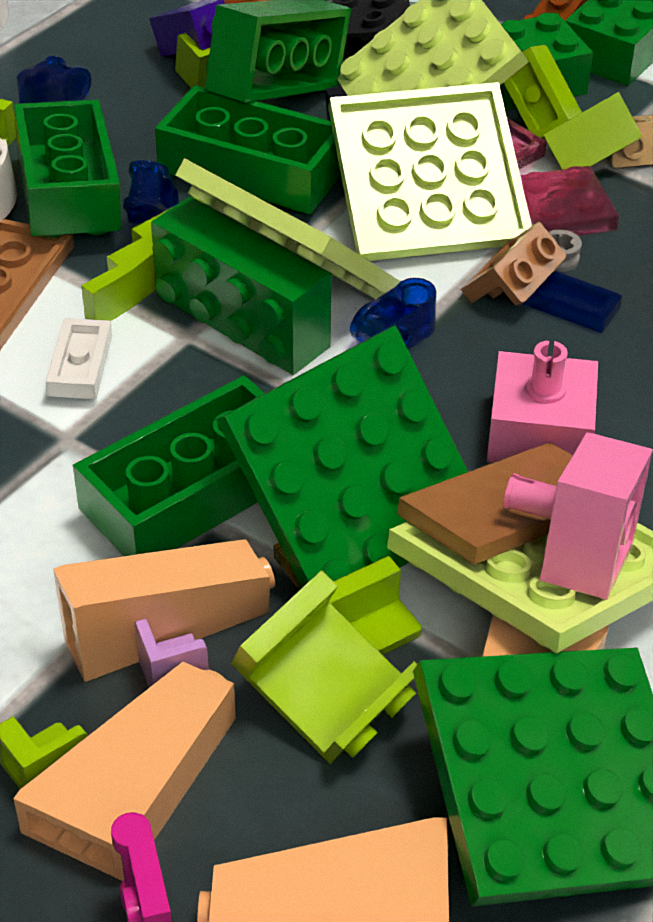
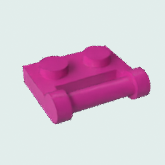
M136 812L120 815L111 826L113 847L121 855L124 880L120 886L121 904L126 911L127 921L172 922L151 825L145 816Z

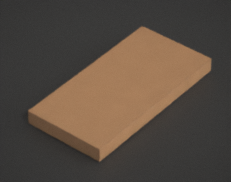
M7 219L0 222V351L74 248L73 234H64L57 238L31 236L29 224Z
M548 442L399 498L397 514L473 565L545 536L549 532L551 519L503 507L505 491L512 474L516 473L521 477L557 486L560 476L573 455Z

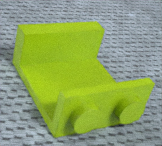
M321 570L240 645L231 665L331 764L344 750L354 758L378 733L370 724L383 711L393 718L416 695V692L409 685L414 680L413 670L417 663L414 661L401 674L329 603L338 585Z

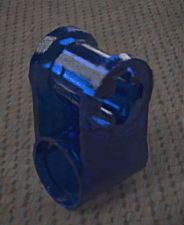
M49 56L37 65L18 73L16 79L19 104L81 101L89 93L92 82L91 73L83 67L73 68L67 65L64 59L59 56Z
M136 160L129 163L128 173L132 180L129 196L124 199L123 209L126 211L130 223L142 224L179 204L178 189L174 187L169 169L166 166L148 160Z
M408 278L400 281L396 287L373 302L365 304L358 310L350 325L351 336L357 341L363 342L381 331L396 325L407 349H410L423 339L430 337L435 331L437 298L435 286L423 278Z

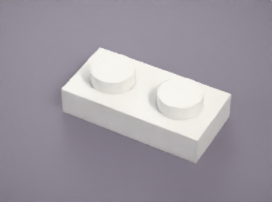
M64 318L46 378L48 396L84 399L97 398L112 339L111 321Z

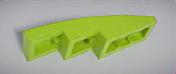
M163 213L132 228L133 243L107 256L108 271L81 285L85 319L112 321L136 306L156 290L151 221Z

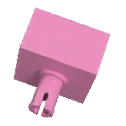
M549 341L538 343L535 346L534 355L499 351L487 463L500 461L548 442L574 455L587 432L595 433L598 361L567 358V348L554 341L552 357L547 356Z
M587 432L560 476L557 486L521 477L516 473L512 474L505 491L503 507L551 519L540 581L602 599H608L634 543L653 449Z

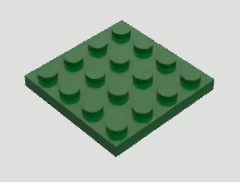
M396 325L381 331L216 419L302 588L321 570L334 582L387 556H390L399 568L409 563V561L387 548L389 529L407 522L397 514L399 498L468 472Z
M638 647L431 659L418 662L413 670V675L471 907L653 886V692Z

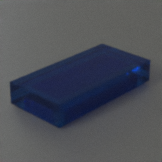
M553 271L522 304L603 333L621 308L623 295Z

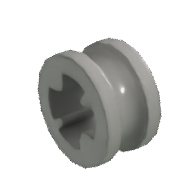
M552 230L548 232L566 254V258L554 271L566 272L575 269L579 265L580 260L579 252L582 246L580 237L568 230Z

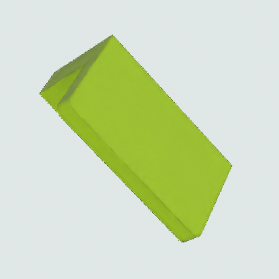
M546 45L530 47L522 53L529 62L504 82L534 141L543 139V134L582 113Z
M617 92L548 131L543 136L567 178H570L639 140L641 132L620 93Z
M390 556L334 581L338 588L329 601L382 655L419 638L422 632V625L399 599L401 569Z

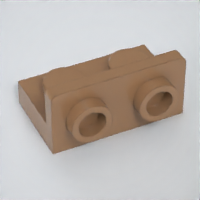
M539 221L508 241L460 290L471 303L486 294H489L493 299L502 292H505L516 306H519L566 258V254Z

